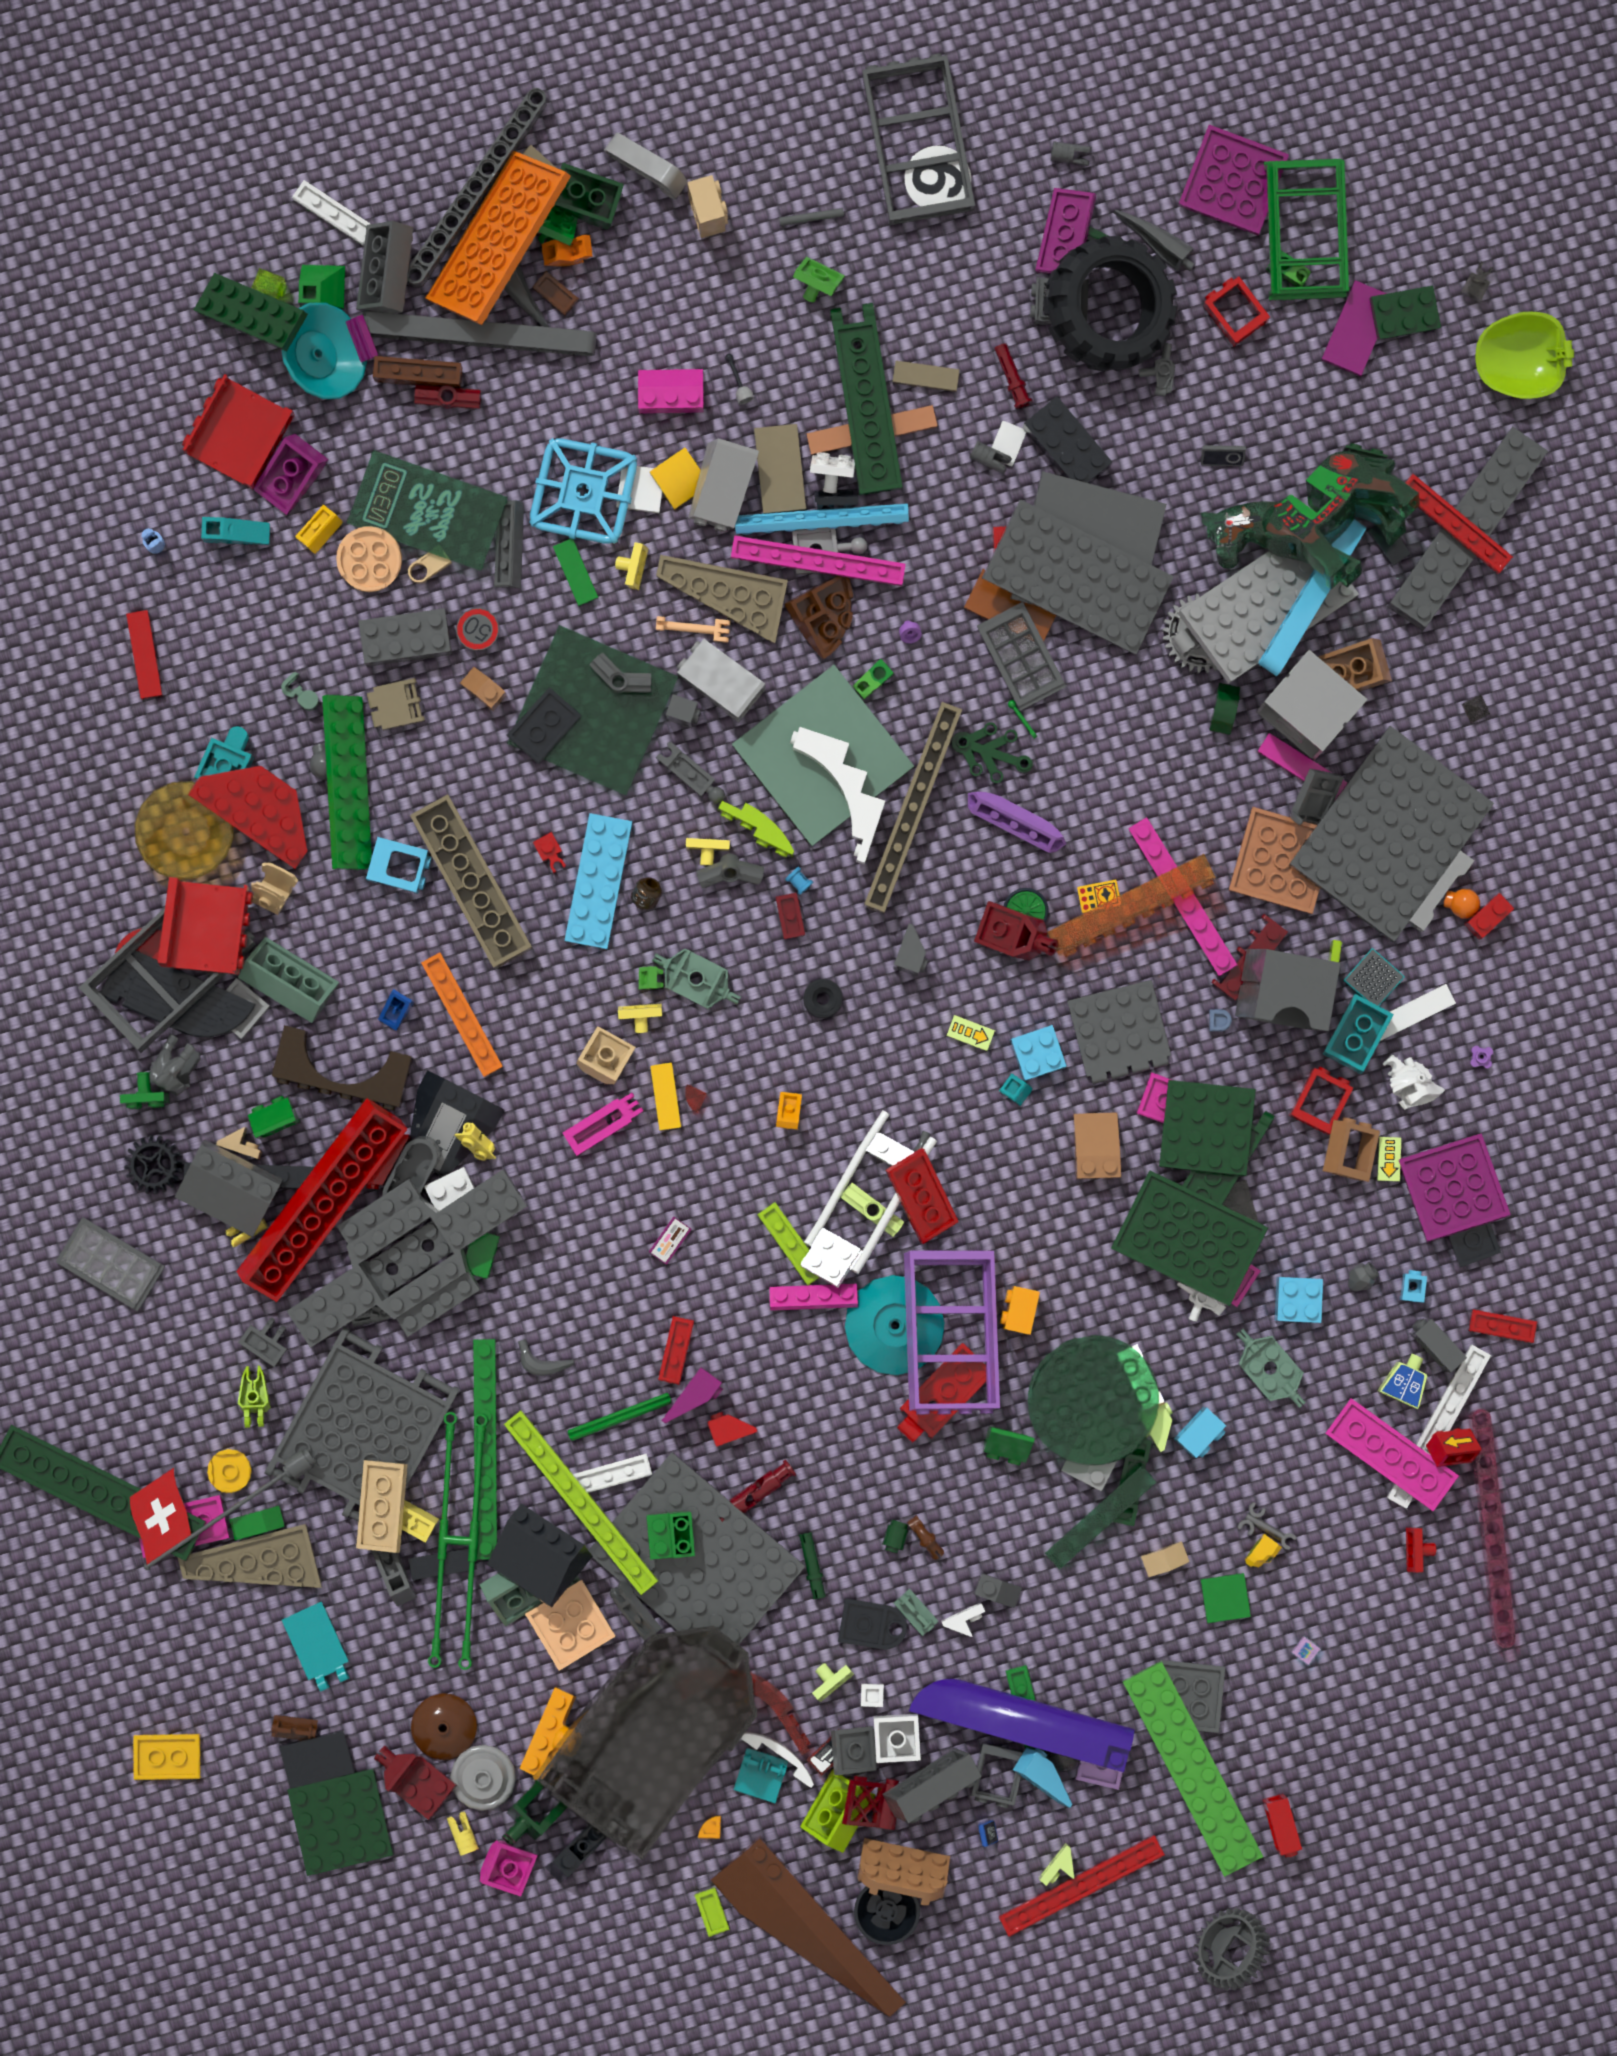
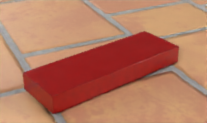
M1472 1309L1468 1331L1534 1343L1537 1321Z
M676 1316L672 1317L658 1380L680 1385L693 1329V1320Z

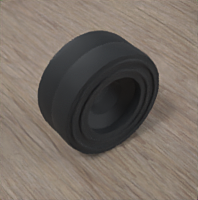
M817 979L811 982L805 989L803 996L806 1010L812 1016L821 1019L835 1015L841 1008L843 1000L841 989L835 982L829 979ZM824 992L828 994L829 1002L827 1004L821 1005L817 1002L816 998L819 993Z

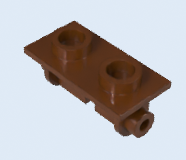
M274 1715L271 1737L295 1740L315 1738L318 1720Z

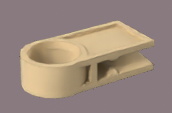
M438 545L409 566L408 575L414 583L423 584L452 562L441 546ZM417 565L427 568V575L422 580H416L411 575L412 569Z

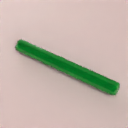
M668 1393L662 1394L568 1430L569 1438L571 1441L577 1440L672 1403V1400Z

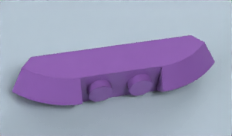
M987 792L968 793V808L972 814L1048 853L1056 852L1066 845V841L1059 830L1045 819L998 795Z

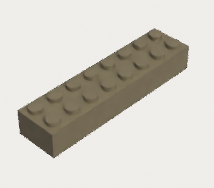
M447 794L411 814L410 817L493 968L497 969L532 950L533 948L449 795Z

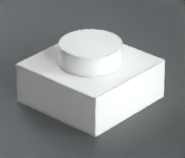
M861 1683V1706L883 1707L884 1684Z

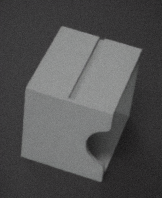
M1308 650L1263 702L1256 713L1314 761L1368 699L1312 651Z

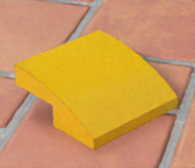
M683 448L652 469L650 474L675 510L694 497L701 470L687 449Z

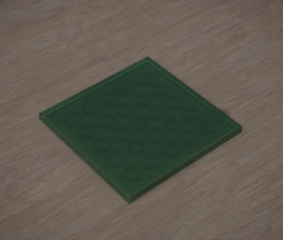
M559 625L516 724L550 687L579 712L582 717L544 760L627 796L679 677ZM603 652L623 673H651V693H614L589 665ZM617 677L613 680L612 684L619 688L624 685L625 681L623 678ZM508 739V745L521 750L515 743Z

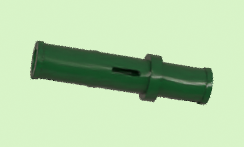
M809 1532L800 1534L799 1537L808 1574L806 1580H809L812 1599L814 1600L826 1597L822 1581L824 1575L820 1572L813 1533Z

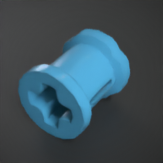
M797 867L785 879L798 890L799 896L814 883L803 875L800 867Z

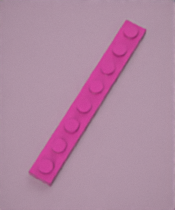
M734 536L731 552L732 559L902 586L906 565L905 563Z
M1146 817L1128 828L1219 977L1238 966L1148 818Z

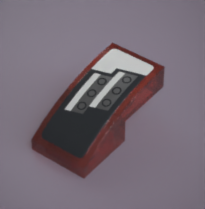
M831 1736L807 1758V1761L821 1776L833 1766Z

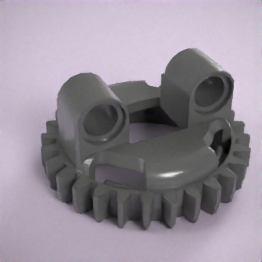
M1227 1908L1226 1913L1219 1911V1917L1212 1915V1922L1206 1921L1208 1926L1206 1929L1201 1928L1203 1934L1202 1936H1197L1200 1942L1199 1944H1194L1198 1951L1193 1954L1199 1957L1195 1960V1963L1199 1965L1197 1970L1202 1973L1201 1977L1218 1989L1223 1988L1228 1991L1230 1988L1235 1991L1237 1988H1244V1982L1251 1984L1250 1978L1252 1976L1257 1979V1970L1263 1971L1260 1965L1261 1963H1267L1263 1958L1264 1955H1269L1265 1948L1270 1946V1935L1265 1932L1266 1927L1261 1925L1262 1921L1256 1919L1254 1914L1246 1910ZM1234 1919L1241 1922L1239 1925L1230 1928L1224 1926L1235 1922ZM1235 1937L1250 1946L1239 1967L1224 1958ZM1206 1949L1213 1952V1968L1207 1965L1210 1961L1209 1952Z

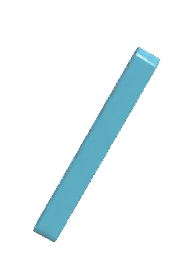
M1353 518L1350 525L1346 524L1331 540V543L1319 560L1323 564L1320 566L1316 565L1259 660L1258 664L1275 676L1282 671L1367 528Z

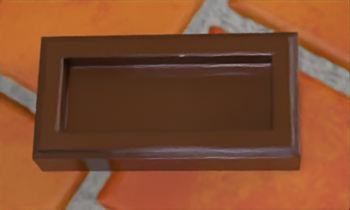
M547 271L532 286L533 290L564 316L579 301L578 297Z

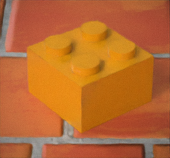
M1012 1286L1011 1290H1007L1005 1303H1008L1007 1311H1002L1000 1319L1003 1329L1031 1335L1040 1294L1039 1291Z

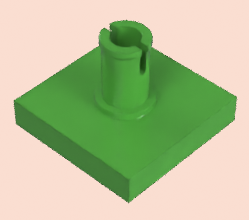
M809 257L802 261L793 275V278L808 284L803 298L810 302L816 301L819 291L832 296L845 275Z

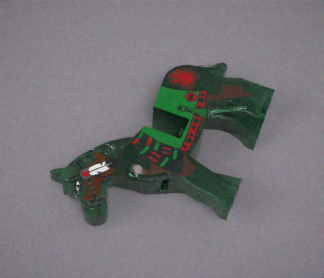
M1341 451L1328 456L1306 480L1308 506L1293 495H1289L1279 502H1251L1233 506L1218 513L1203 512L1201 517L1203 518L1202 523L1207 526L1208 537L1216 543L1217 562L1221 567L1227 569L1234 568L1239 561L1238 553L1245 548L1248 542H1254L1277 556L1310 564L1323 576L1326 586L1332 590L1339 582L1348 588L1362 574L1361 561L1332 547L1331 544L1347 530L1355 517H1359L1374 523L1382 531L1386 542L1392 545L1406 532L1405 519L1420 505L1419 492L1396 476L1391 475L1395 468V461L1393 459L1362 457L1353 452ZM1392 506L1395 507V508L1399 511V513L1396 512V511L1392 508Z

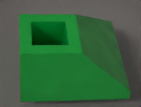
M302 265L298 296L300 307L307 303H328L339 309H344L346 267Z

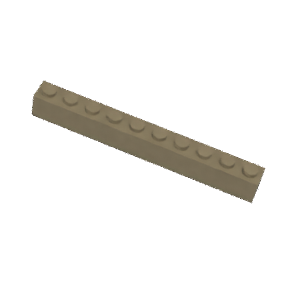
M944 702L941 703L864 904L866 908L882 914L886 911L962 712L960 708Z

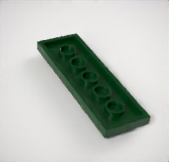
M216 273L213 274L193 309L202 316L286 352L308 315L302 309Z

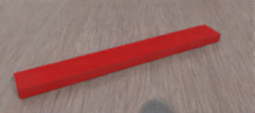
M1155 1835L1074 1876V1879L1070 1878L998 1917L1010 1937L1165 1856Z

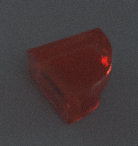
M687 1084L685 1090L686 1101L690 1108L698 1113L707 1093Z

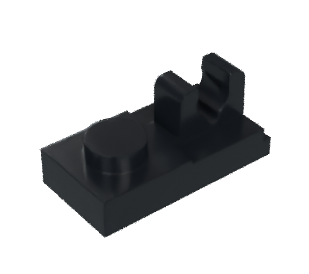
M857 489L837 490V493H827L823 490L814 491L817 510H822L824 505H827L830 509H834V505H841L844 508L858 505Z

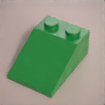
M989 1426L983 1452L987 1453L986 1457L999 1460L1001 1456L1008 1458V1463L1020 1466L1021 1462H1027L1035 1438Z

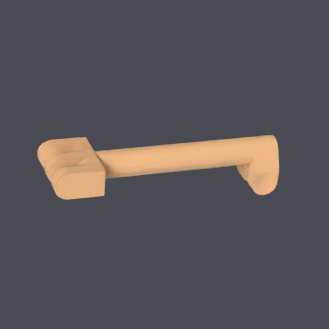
M657 616L655 630L713 634V642L728 643L729 638L720 637V635L729 634L730 629L721 628V626H730L731 621L715 619V626L670 622L665 621V617Z

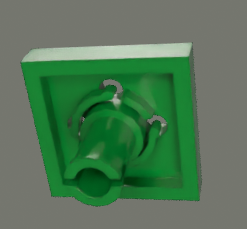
M553 206L538 231L541 233L538 237L539 242L543 244L545 239H547L546 242L555 239L570 246L574 239L578 218Z
M150 1072L136 1073L138 1092L136 1094L120 1095V1104L126 1105V1108L142 1109L143 1104H148V1107L161 1108L164 1107V1103H170L169 1094L165 1092H151Z

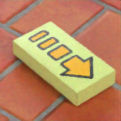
M954 1015L946 1036L987 1051L995 1030Z
M1379 1137L1377 1181H1400L1399 1159H1401V1138Z

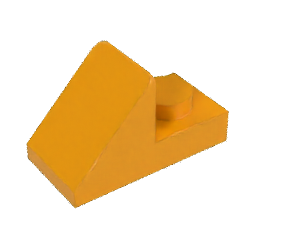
M780 1092L776 1127L798 1130L802 1094Z

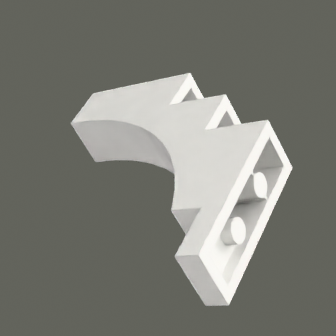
M799 727L798 732H793L790 741L791 744H794L793 750L804 754L821 765L838 784L849 808L852 838L863 841L862 844L857 843L854 856L857 857L856 862L865 864L885 801L861 793L867 772L843 764L849 743Z

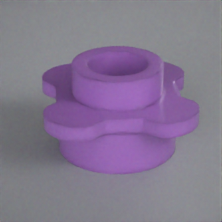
M1474 1046L1471 1049L1473 1054L1470 1064L1473 1067L1484 1066V1068H1490L1492 1065L1490 1061L1493 1054L1492 1048Z

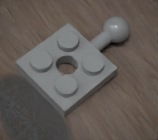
M828 527L815 530L803 529L792 531L793 545L810 548L813 545H819L825 551L837 553L852 551L857 555L863 554L867 550V542L861 537L854 538L851 543L837 544L835 529ZM796 569V575L818 573Z

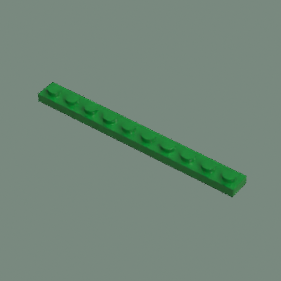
M473 1339L474 1418L478 1414H485L488 1417V1424L485 1426L484 1443H482L477 1520L479 1522L477 1559H490L497 1544L496 1339ZM480 1416L478 1418V1423L482 1425L484 1424L485 1419L484 1417ZM474 1423V1483H475V1467H476V1452H477V1442H476V1427H477V1426L475 1425V1423Z

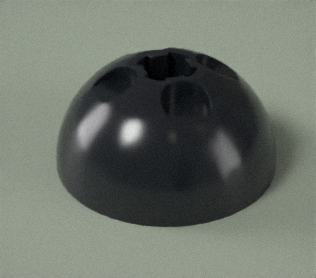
M864 1887L859 1893L854 1907V1917L860 1932L870 1941L881 1945H893L907 1939L914 1932L919 1922L920 1907L917 1897L878 1889L877 1895L869 1893L870 1888Z

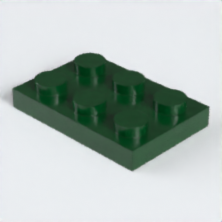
M1433 285L1369 298L1377 340L1441 328Z

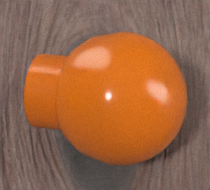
M1461 889L1457 892L1448 890L1444 899V907L1451 909L1456 916L1468 919L1475 916L1479 911L1480 899L1470 889Z

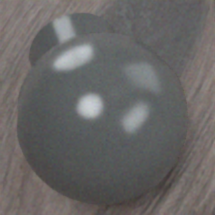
M325 743L312 747L313 755L310 759V771L316 778L327 780Z

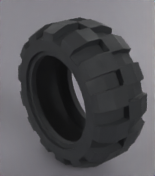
M1104 236L1096 240L1091 239L1070 250L1059 260V266L1051 272L1046 284L1049 293L1048 297L1044 298V315L1050 316L1052 326L1048 329L1055 343L1060 341L1066 348L1064 353L1076 363L1082 361L1086 363L1088 369L1097 371L1115 370L1117 372L1134 367L1152 358V354L1162 349L1169 339L1170 326L1176 323L1178 307L1173 305V296L1177 295L1174 280H1168L1164 269L1167 268L1165 263L1157 254L1154 256L1150 255L1147 252L1148 247L1134 239L1125 241L1120 236ZM1094 268H1111L1121 272L1131 280L1139 293L1141 300L1140 321L1135 332L1125 341H1114L1100 336L1088 325L1082 314L1080 306L1082 284Z

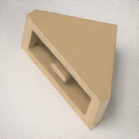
M1182 1541L1141 1556L1148 1577L1171 1571L1189 1562Z

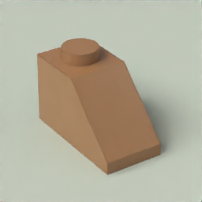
M475 667L460 682L463 687L492 711L507 696L501 687Z

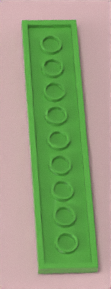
M1162 1661L1123 1680L1135 1707L1224 1877L1262 1858L1263 1855Z

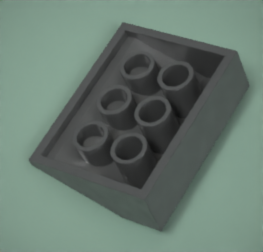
M204 1139L175 1198L253 1237L283 1179Z

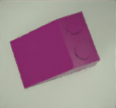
M298 435L287 436L281 442L253 490L284 514L288 515L318 478L329 459Z
M701 1367L664 1416L662 1422H669L708 1402L711 1397L716 1399L723 1390L720 1387L722 1382Z

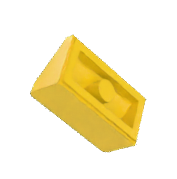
M322 505L295 538L316 554L341 526L343 521L325 505Z

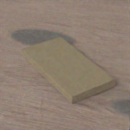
M797 424L754 428L756 450L759 451L757 462L763 514L806 510Z

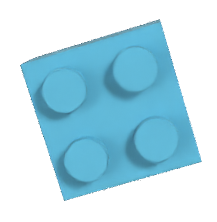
M1053 1025L1010 1040L1023 1081L1066 1067Z
M1276 1277L1275 1321L1321 1323L1323 1279Z
M1202 1407L1177 1434L1174 1440L1192 1457H1203L1211 1449L1208 1445L1213 1440L1218 1441L1225 1434L1223 1429L1226 1425L1208 1408Z

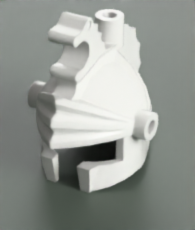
M1391 1055L1383 1063L1384 1066L1390 1065L1392 1067V1071L1388 1073L1389 1076H1392L1390 1079L1391 1089L1394 1095L1402 1099L1399 1104L1404 1110L1431 1102L1445 1091L1444 1088L1432 1082V1075L1429 1073V1070L1423 1064L1417 1061L1414 1062L1412 1057L1405 1059L1404 1063H1402L1398 1057Z

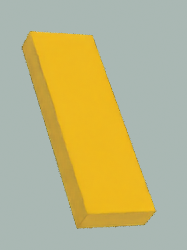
M672 1063L651 1065L659 1130L681 1128Z

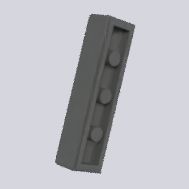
M517 500L497 501L494 587L521 588L524 503Z

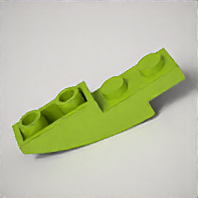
M724 801L721 802L718 808L722 812L720 816L730 821L734 818L741 822L740 826L750 831L753 828L756 829L753 838L757 839L755 843L765 848L768 845L775 848V853L782 857L793 856L794 850L790 842L778 826L765 814L747 803L740 810Z

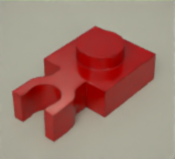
M552 832L533 842L542 861L550 860V867L553 873H556L554 868L556 862H560L563 868L566 867L564 861L557 856L562 850Z

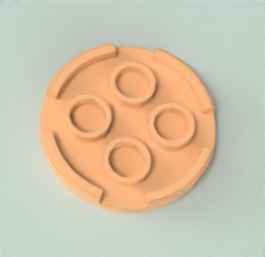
M364 526L351 531L340 543L336 556L337 567L341 576L355 589L365 592L379 591L386 588L397 578L402 565V553L397 541L390 533L378 527Z

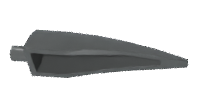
M1119 210L1114 211V214L1137 233L1161 260L1176 271L1181 266L1189 271L1192 270L1195 264L1188 257L1193 252V247L1148 221Z
M518 264L504 290L533 319L542 326L549 327L533 299L522 269Z

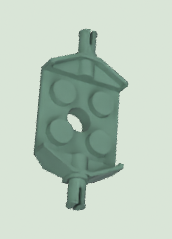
M683 949L670 959H666L657 953L654 955L655 958L652 959V962L659 964L665 969V988L706 1009L711 1008L722 999H727L736 1005L738 1004L741 996L728 989V970L687 949ZM695 972L703 976L702 982L697 985L690 981L691 974Z
M1244 1329L1240 1330L1236 1335L1243 1341L1245 1348L1238 1364L1267 1399L1273 1401L1288 1397L1293 1400L1298 1408L1304 1405L1306 1402L1297 1393L1304 1372L1299 1369L1273 1336L1253 1339ZM1267 1362H1273L1276 1365L1275 1373L1269 1375L1264 1371V1366Z

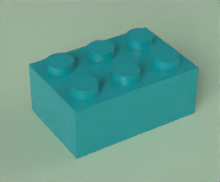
M1354 994L1323 1055L1362 1074L1394 1014Z

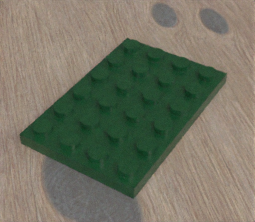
M1149 1170L1111 1249L1230 1307L1266 1235L1268 1227Z

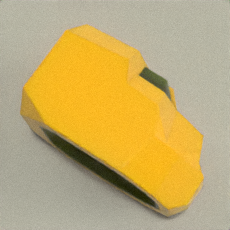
M1263 1534L1246 1556L1245 1562L1250 1567L1259 1568L1264 1563H1270L1282 1547Z

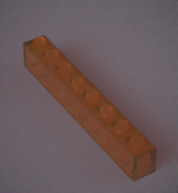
M1202 854L1048 931L1050 938L1058 941V947H1055L1058 955H1064L1066 958L1077 953L1076 948L1082 945L1087 948L1095 944V939L1102 935L1104 938L1115 934V929L1123 926L1125 929L1135 924V919L1141 916L1145 919L1155 914L1154 910L1161 906L1163 909L1175 904L1174 900L1179 897L1185 899L1195 894L1193 890L1199 887L1203 890L1214 884L1213 880L1217 878L1205 854Z

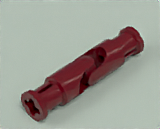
M785 1459L782 1465L774 1471L770 1470L755 1483L731 1498L730 1502L741 1512L745 1513L762 1501L763 1498L782 1486L781 1483L791 1476L795 1477L797 1474ZM749 1494L753 1496V1500L745 1501Z

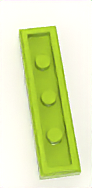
M774 1202L757 1214L806 1284L810 1285L820 1278L801 1266L802 1261L810 1250L778 1205Z

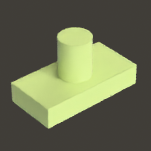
M824 1663L815 1671L824 1683L812 1694L818 1701L822 1702L850 1679L854 1673L845 1665L834 1674L827 1664Z

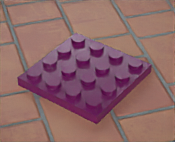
M1208 125L1178 206L1259 236L1268 212L1267 171H1264V162L1287 161L1289 154ZM1278 170V183L1283 170Z
M1482 1133L1399 1159L1400 1168L1427 1243L1511 1215Z

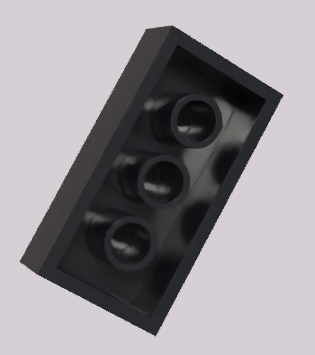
M1058 396L1023 424L1024 431L1063 477L1090 484L1112 465L1110 458Z

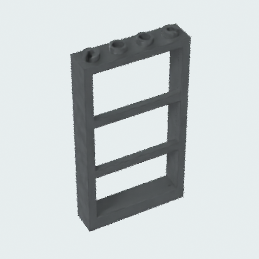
M933 54L929 58L922 60L916 57L909 59L905 63L893 61L887 63V66L878 67V65L867 66L865 70H862V79L889 225L974 211V197L947 55ZM935 69L942 70L948 107L877 119L870 81ZM950 115L957 153L885 165L878 127ZM955 161L959 162L965 199L897 211L893 210L887 173Z
M165 908L79 987L140 1053L226 975V973L205 971L209 978L179 1005L142 967L132 954L163 926ZM245 929L244 933L247 935L246 948H242V956L244 957L256 947L252 941L255 937L248 929ZM125 960L174 1009L145 1038L96 989Z

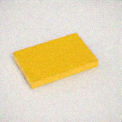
M200 1734L133 1735L134 1780L200 1779Z

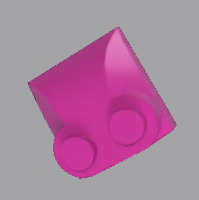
M496 1840L490 1846L482 1865L480 1882L521 1897L538 1855L511 1846L504 1841Z

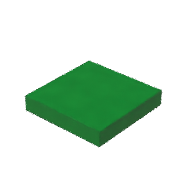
M1244 1573L1200 1579L1207 1623L1251 1617Z

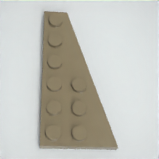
M660 555L656 574L657 578L771 643H776L788 580Z
M307 1524L192 1553L187 1561L178 1558L183 1579L323 1588Z

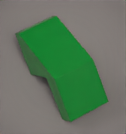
M279 1506L229 1519L235 1540L285 1527Z

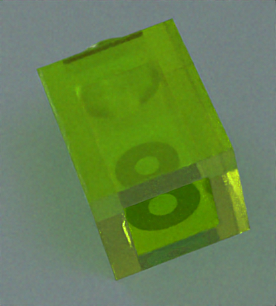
M259 268L251 288L279 300L280 297L285 295L287 285H285L284 277Z

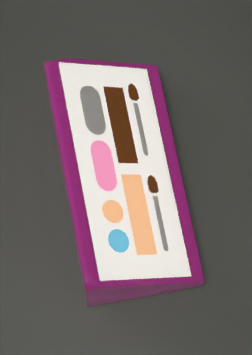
M673 1217L649 1250V1253L667 1265L692 1229Z

